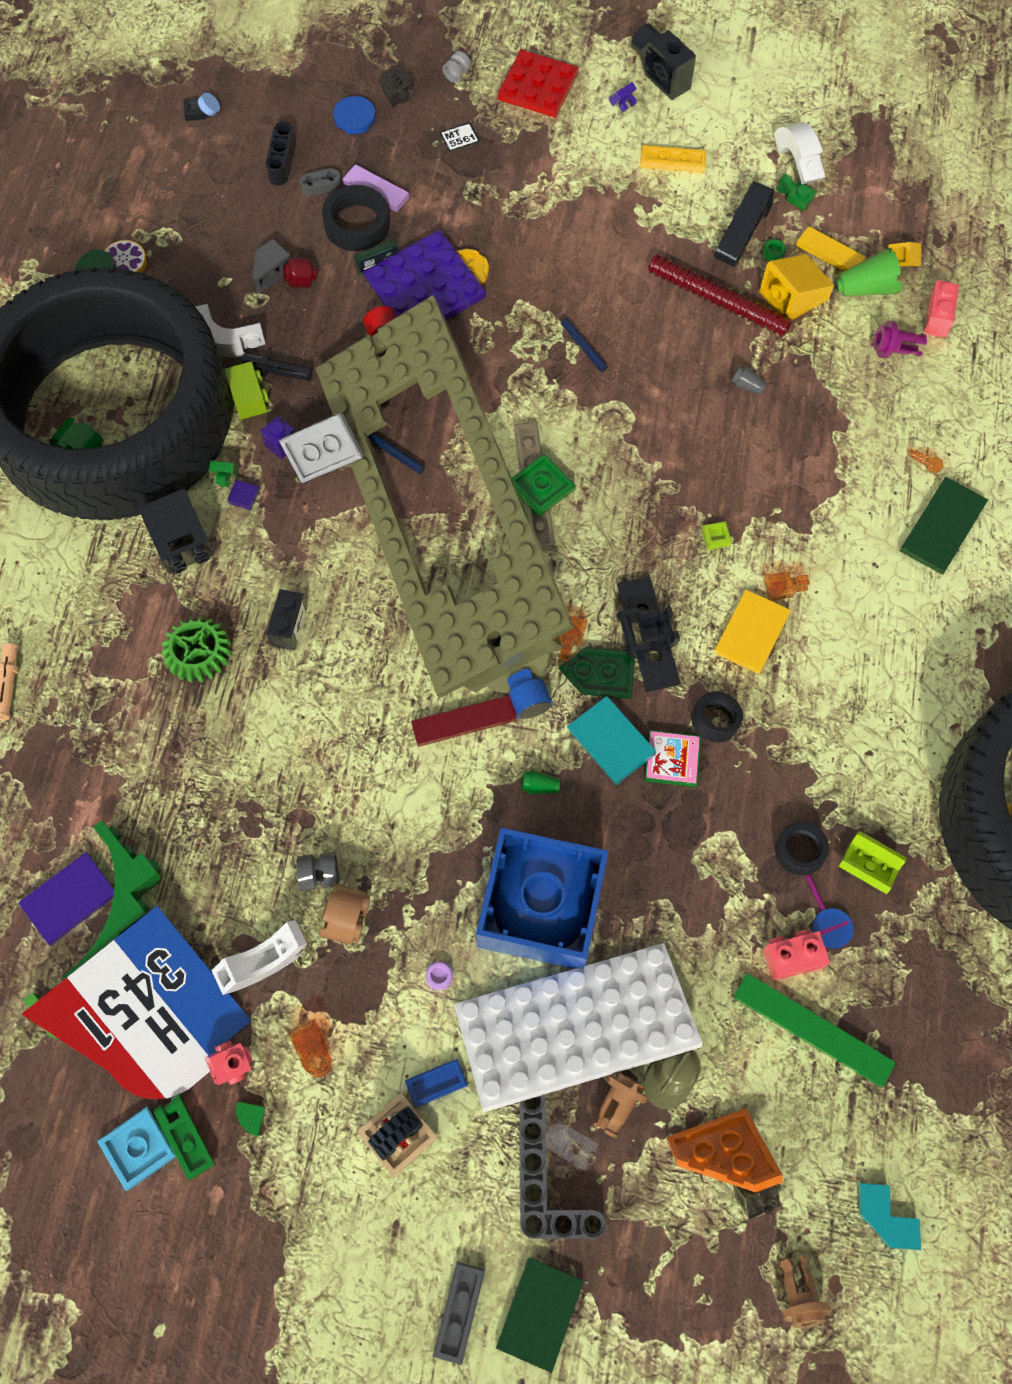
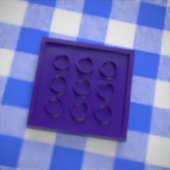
M440 229L363 272L365 279L384 306L392 307L397 317L432 295L438 300L446 320L486 298V291Z

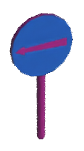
M805 875L821 909V912L817 914L813 921V933L820 931L826 948H842L853 937L854 927L852 920L845 912L839 909H826L811 875Z

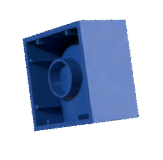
M500 828L476 932L477 948L571 969H584L609 851Z

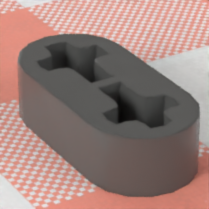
M329 168L304 174L300 178L301 191L307 196L336 191L341 187L340 173L336 169Z

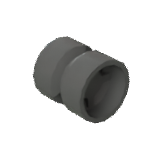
M336 852L320 853L318 858H315L313 854L297 856V878L300 891L314 890L318 885H321L323 888H332L334 883L339 884Z

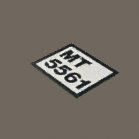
M471 122L439 132L449 152L481 142Z

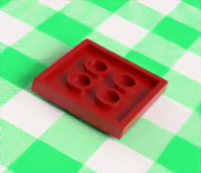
M521 49L497 93L498 100L556 118L579 74V67Z

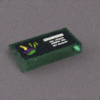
M395 240L353 255L355 270L358 276L364 274L363 272L398 253V246Z

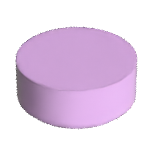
M434 962L426 970V982L433 990H445L453 981L452 969L444 962Z

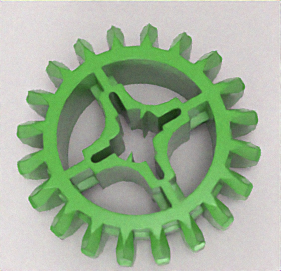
M190 616L188 623L180 620L181 626L172 625L173 633H166L165 637L168 641L162 642V646L165 649L162 651V656L165 659L166 667L170 668V672L173 675H177L182 681L187 677L191 683L197 677L199 682L203 683L204 676L213 679L212 673L214 671L221 673L220 665L227 666L226 658L231 657L229 650L231 643L228 640L227 632L223 631L219 623L215 624L211 618L205 621V618L200 616L198 621H195L194 617ZM210 637L216 642L214 651H211L208 647ZM180 647L185 652L183 655L185 658L182 662L178 659Z

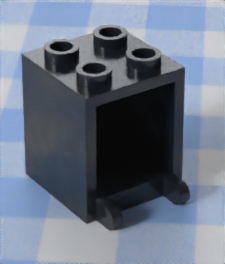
M185 488L138 507L160 559L169 574L172 572L174 574L181 573L187 569V566L194 563H205L210 560V556L214 555ZM192 534L195 542L171 551L168 544Z

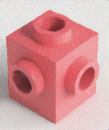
M231 1040L216 1046L217 1052L204 1057L213 1081L217 1085L229 1081L230 1085L246 1078L244 1073L251 1070L249 1063L252 1062V1057L247 1046L242 1047L241 1043L232 1044ZM230 1058H232L233 1063L229 1067L228 1061Z

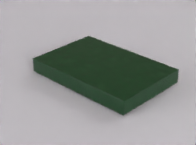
M528 1257L495 1349L552 1373L584 1281Z

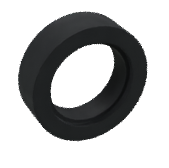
M349 185L331 193L324 202L322 217L325 233L328 239L337 247L348 251H364L377 246L387 236L390 228L388 204L383 195L377 190L364 185ZM351 206H365L371 208L377 214L376 221L370 227L359 231L343 229L335 222V219L339 212Z

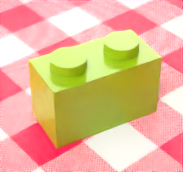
M252 362L224 369L240 420L266 413L265 403L269 402L265 388L260 389L259 384L263 383L259 369L254 371Z

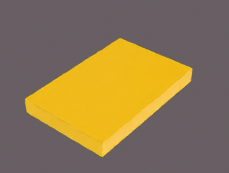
M745 590L714 653L760 674L791 610Z

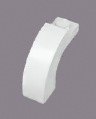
M799 122L780 127L774 132L779 154L792 152L801 184L822 180L825 177L820 159V154L823 151L816 133L809 124Z
M208 304L195 306L211 329L220 357L241 358L244 354L243 349L265 345L260 323L235 329L223 328L212 320Z
M296 920L289 921L262 944L243 953L224 958L212 972L222 994L225 995L257 983L283 969L302 955L300 950L307 943Z

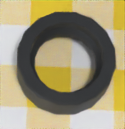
M717 691L705 693L698 700L691 714V722L695 731L702 738L710 742L721 743L730 740L736 734L743 721V710L740 704L732 696ZM710 706L723 710L731 720L730 726L724 728L711 724L703 714L704 708Z
M796 822L785 827L775 847L776 857L780 865L791 874L799 876L811 875L818 871L828 857L829 852L828 840L823 831L814 824L807 822ZM794 835L806 836L817 846V856L808 863L796 861L787 852V841Z

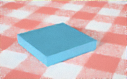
M145 1107L97 1141L125 1191H129L176 1158L150 1107Z

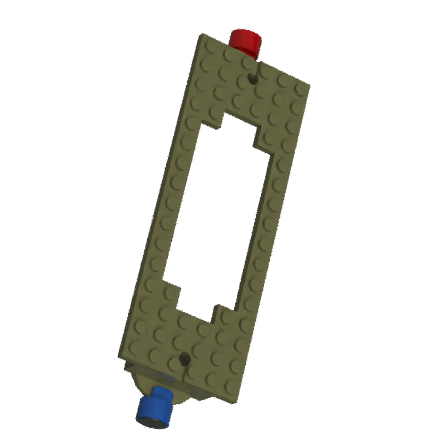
M432 295L398 317L395 310L390 306L376 307L370 310L363 320L368 336L315 369L332 415L339 412L343 413L364 453L361 459L351 462V466L437 696L443 697L462 686L474 692L488 687L498 693H509L518 718L536 717L546 712L553 705L545 681L541 678L550 668L553 652L563 647L559 636L573 629L574 625L438 300ZM417 382L423 396L427 400L445 389L447 390L512 548L490 560L498 583L459 604L456 602L451 587L447 584L430 594L427 593L368 435L387 425L380 404Z

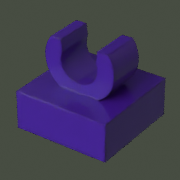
M631 82L618 90L608 99L612 107L619 103L620 110L625 112L628 109L626 101L630 103L631 107L634 106L637 100L631 94L637 88Z

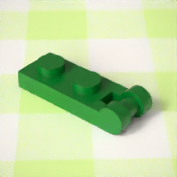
M177 1094L171 1098L172 1101L165 1106L161 1104L154 1108L153 1111L188 1181H191L214 1167L216 1163L189 1113L184 1099L180 1094ZM177 1111L180 1118L171 1123L169 1116Z

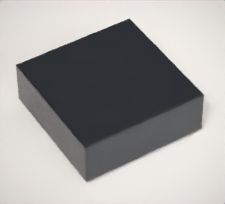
M199 98L183 99L186 121L207 119V114L199 107Z

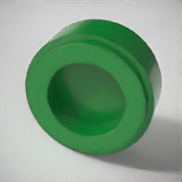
M777 239L767 241L763 248V256L768 261L783 259L786 252L785 244Z

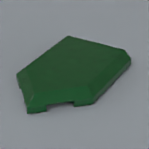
M585 647L575 657L558 668L581 695L632 699L635 657H627L626 650Z

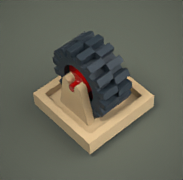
M402 1093L357 1131L393 1178L438 1139Z

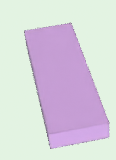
M356 164L343 178V183L346 186L364 185L377 190L386 199L388 208L395 212H398L409 199L407 191Z

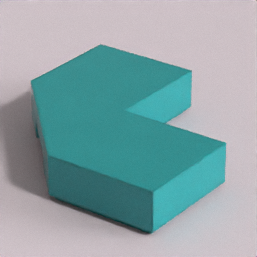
M858 1183L859 1215L874 1229L888 1248L921 1250L920 1219L891 1217L890 1185Z

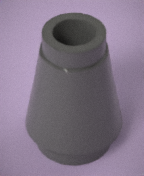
M741 365L731 380L732 383L736 384L735 387L757 393L758 395L762 394L767 385L748 366L743 367Z

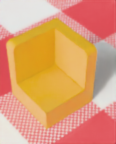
M921 243L889 244V248H892V251H895L900 267L921 266Z

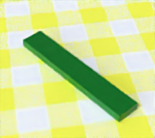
M748 973L745 974L733 996V999L880 1088L884 1087L896 1063L895 1061Z

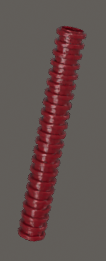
M656 254L649 264V273L652 274L654 272L655 276H661V279H667V282H673V285H679L681 289L685 287L687 292L691 290L693 295L697 293L698 297L701 298L703 296L704 300L707 301L709 299L710 303H716L718 307L723 306V309H729L730 313L734 311L736 316L741 315L743 319L748 318L749 322L754 321L755 325L760 324V327H766L767 331L773 330V334L779 333V337L785 336L792 323L790 317L786 319L785 315L782 314L780 316L779 312L775 311L774 313L771 308L766 309L765 305L761 307L759 302L753 303L754 300H747L746 296L741 297V294H735L734 290L728 291V287L722 288V284L716 285L715 281L710 282L709 278L704 279V276H698L697 272L691 273V269L685 270L684 266L679 267L678 263L673 264L672 260L667 261V258H661L660 254Z

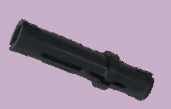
M246 353L242 356L241 364L252 362L254 370L259 369L264 375L271 373L308 382L311 381L312 367L273 360L270 356L259 357ZM257 362H258V363H262V364L272 365V366H274V367L272 368V367H267V366L258 365ZM282 367V368H287V369H291V370H296L297 373H296V372H291V371L282 370V369H280V368Z

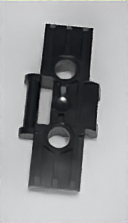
M650 577L617 583L623 611L618 612L616 618L621 623L626 641L627 657H636L646 692L681 685L671 648L680 641L679 632H673L670 619L673 616L672 608L670 606L666 607L665 611L660 613ZM638 607H645L647 611L639 610ZM631 623L638 624L643 644L637 645ZM651 651H657L662 658L658 662H653L649 660L647 654Z

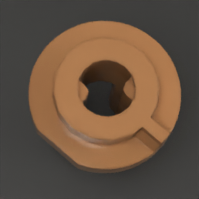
M617 1072L615 1077L607 1075L605 1081L612 1087L600 1107L597 1120H594L592 1125L602 1128L604 1133L616 1139L619 1136L617 1134L619 1129L626 1123L636 1101L645 1104L649 1098L643 1094L645 1086L621 1072Z
M802 1256L800 1261L797 1262L805 1293L800 1294L791 1260L785 1259L779 1264L780 1268H783L784 1284L790 1304L789 1308L782 1311L784 1321L792 1322L794 1328L811 1327L826 1322L825 1315L831 1313L830 1303L819 1301L814 1278L808 1268V1257Z

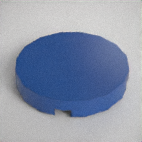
M350 96L336 104L333 117L336 126L339 129H343L345 133L360 134L369 130V126L372 123L374 125L376 112L373 104L368 99L360 96Z

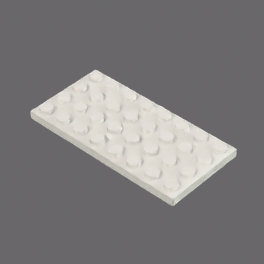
M664 943L586 965L584 969L576 968L454 1004L483 1112L702 1047V1040Z

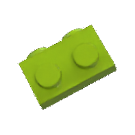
M859 831L848 845L838 867L887 894L892 888L898 871L905 863L906 857Z

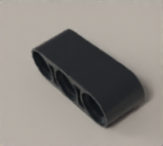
M287 121L278 122L274 126L266 158L269 180L273 185L277 186L283 185L288 181L296 147L293 126Z

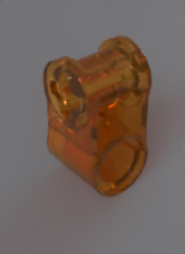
M314 1019L288 1031L304 1070L317 1078L327 1075L331 1070L332 1063L316 1020ZM316 1057L322 1060L319 1062L320 1067L318 1069L311 1066L315 1063L314 1058Z

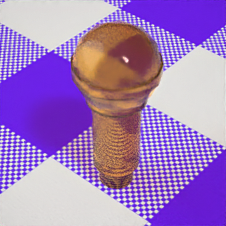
M913 449L908 453L912 459L925 465L930 473H938L943 468V461L939 457H929Z

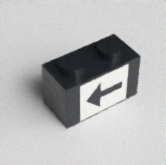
M279 589L266 633L271 646L296 650L308 607L304 593Z

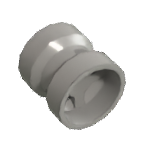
M456 51L451 56V60L447 61L442 67L445 77L451 82H459L463 77V73L470 69L471 61L465 53Z

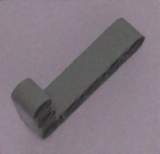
M544 1095L537 1096L541 1104L536 1110H529L525 1106L524 1100L520 1101L521 1231L525 1236L532 1239L599 1238L606 1230V1220L600 1212L595 1210H547L546 1100ZM529 1124H535L540 1128L541 1135L537 1140H529L525 1136L524 1130ZM530 1154H536L541 1159V1167L537 1171H530L525 1166V1158ZM534 1184L541 1189V1198L537 1202H530L525 1197L527 1186ZM532 1215L539 1217L542 1223L540 1231L536 1234L529 1233L525 1228L526 1219ZM561 1215L568 1217L571 1222L570 1230L564 1234L557 1232L554 1225L557 1217ZM590 1215L596 1216L600 1221L599 1230L593 1234L587 1232L584 1226L585 1219Z

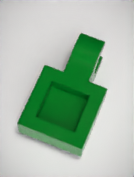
M783 174L779 179L781 183L776 189L780 193L787 195V202L805 211L816 197L817 191L806 184H801V181H798L795 185L792 178L787 174Z

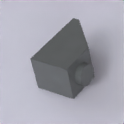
M273 239L255 251L252 278L258 294L283 277V265L291 258L290 254Z

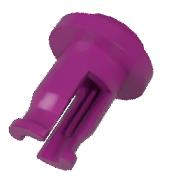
M888 320L878 327L871 346L874 347L879 358L887 359L892 353L915 354V356L920 357L923 352L919 351L918 345L902 343V341L926 345L927 336L924 333L915 334L912 331L900 330L895 321Z

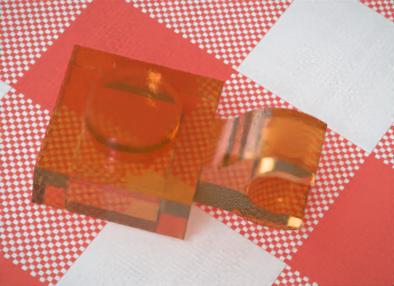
M789 571L764 575L763 579L768 600L770 601L792 598L794 591H807V585H810L808 575L791 578Z
M570 616L574 628L559 636L560 641L563 642L560 660L568 662L572 654L573 645H582L588 620Z

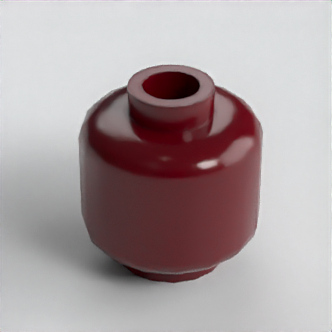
M292 257L283 265L284 282H287L292 288H309L313 280H317V268L312 265L309 258Z

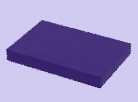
M85 852L18 903L46 943L51 946L112 900L114 888L89 854Z

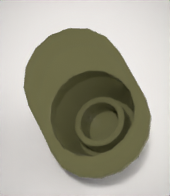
M691 1050L654 1061L644 1080V1092L649 1097L648 1100L653 1106L660 1109H673L680 1106L687 1098L701 1072L697 1054Z

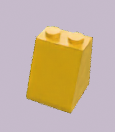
M807 254L768 262L759 293L775 311L779 312L780 316L783 314L786 319L790 317L792 321L829 300L834 285L831 279L825 276L818 268L816 262L812 261Z

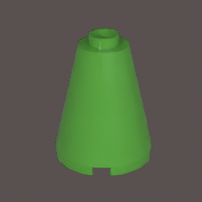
M892 248L885 249L840 273L839 279L835 280L837 292H842L843 296L900 293L902 282L897 283V279L901 271L895 251H892Z

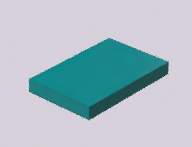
M607 696L567 726L568 731L615 785H618L656 755V750Z

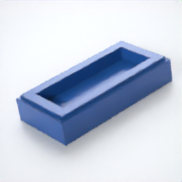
M458 1059L405 1080L415 1108L468 1087Z

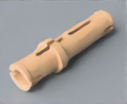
M11 643L2 644L0 661V720L10 719L15 675L18 674L16 663L19 647Z

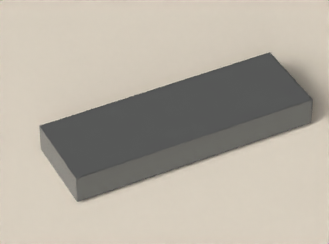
M461 1262L456 1263L433 1357L462 1365L485 1269Z

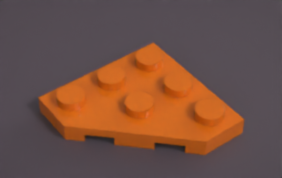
M746 1108L666 1137L678 1167L753 1192H758L783 1182V1175Z

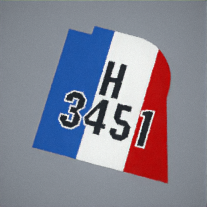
M158 906L153 908L22 1013L23 1016L107 1070L125 1090L147 1099L170 1098L191 1088L210 1072L204 1057L217 1052L216 1046L229 1041L251 1022L250 1018L229 993L222 994L213 973Z

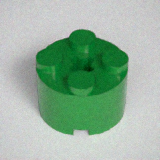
M71 417L63 422L49 440L50 445L67 449L98 448L103 446L102 442L104 441L89 425L84 422L78 425L74 423L75 418Z

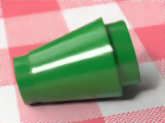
M534 769L530 771L524 770L521 780V791H526L527 794H558L560 789L559 778Z

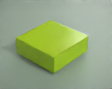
M726 521L702 525L701 531L707 550L731 546L732 541Z

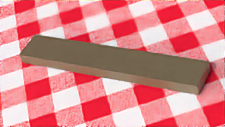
M537 422L514 424L520 471L542 456ZM524 502L526 513L542 551H555L556 546L550 509L539 517Z

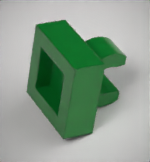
M210 461L209 471L217 475L216 484L220 487H229L230 476L238 477L239 467L234 463Z

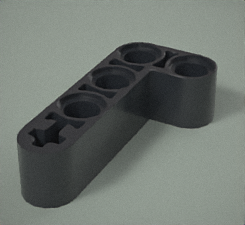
M755 180L752 182L717 247L715 259L736 267L761 219L766 218L774 201L775 189Z

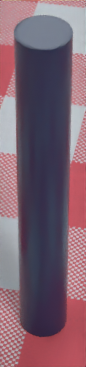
M563 319L561 321L562 327L599 371L604 372L608 368L607 364L569 319Z
M374 432L368 435L370 442L418 474L424 471V465Z

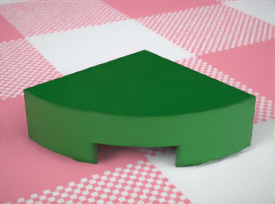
M237 1102L236 1114L240 1125L248 1133L259 1137L266 1107Z

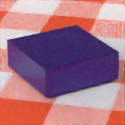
M236 480L227 499L228 503L251 510L260 491L259 486Z

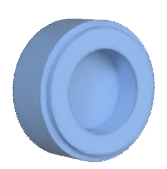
M205 92L199 97V107L205 114L214 116L220 110V104L212 94Z

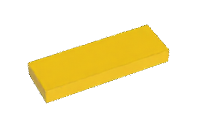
M642 145L640 167L705 172L706 150Z
M810 226L807 227L796 244L797 247L842 271L866 259V256Z

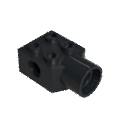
M651 23L641 26L632 38L631 48L641 57L645 76L672 101L691 89L696 55L669 30L662 34Z

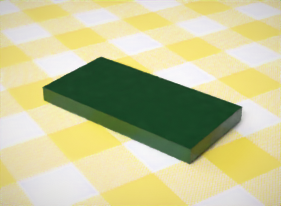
M945 476L901 547L900 552L943 575L989 499Z

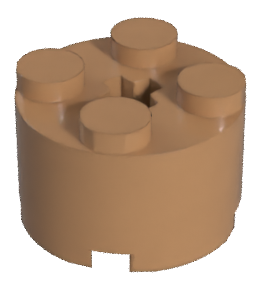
M334 883L333 891L330 893L323 918L325 925L320 931V937L352 945L353 942L359 943L363 929V922L359 920L361 916L366 917L370 904V896L366 895V891Z

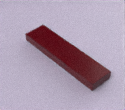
M508 695L413 720L411 724L417 746L421 747L515 722L517 718Z

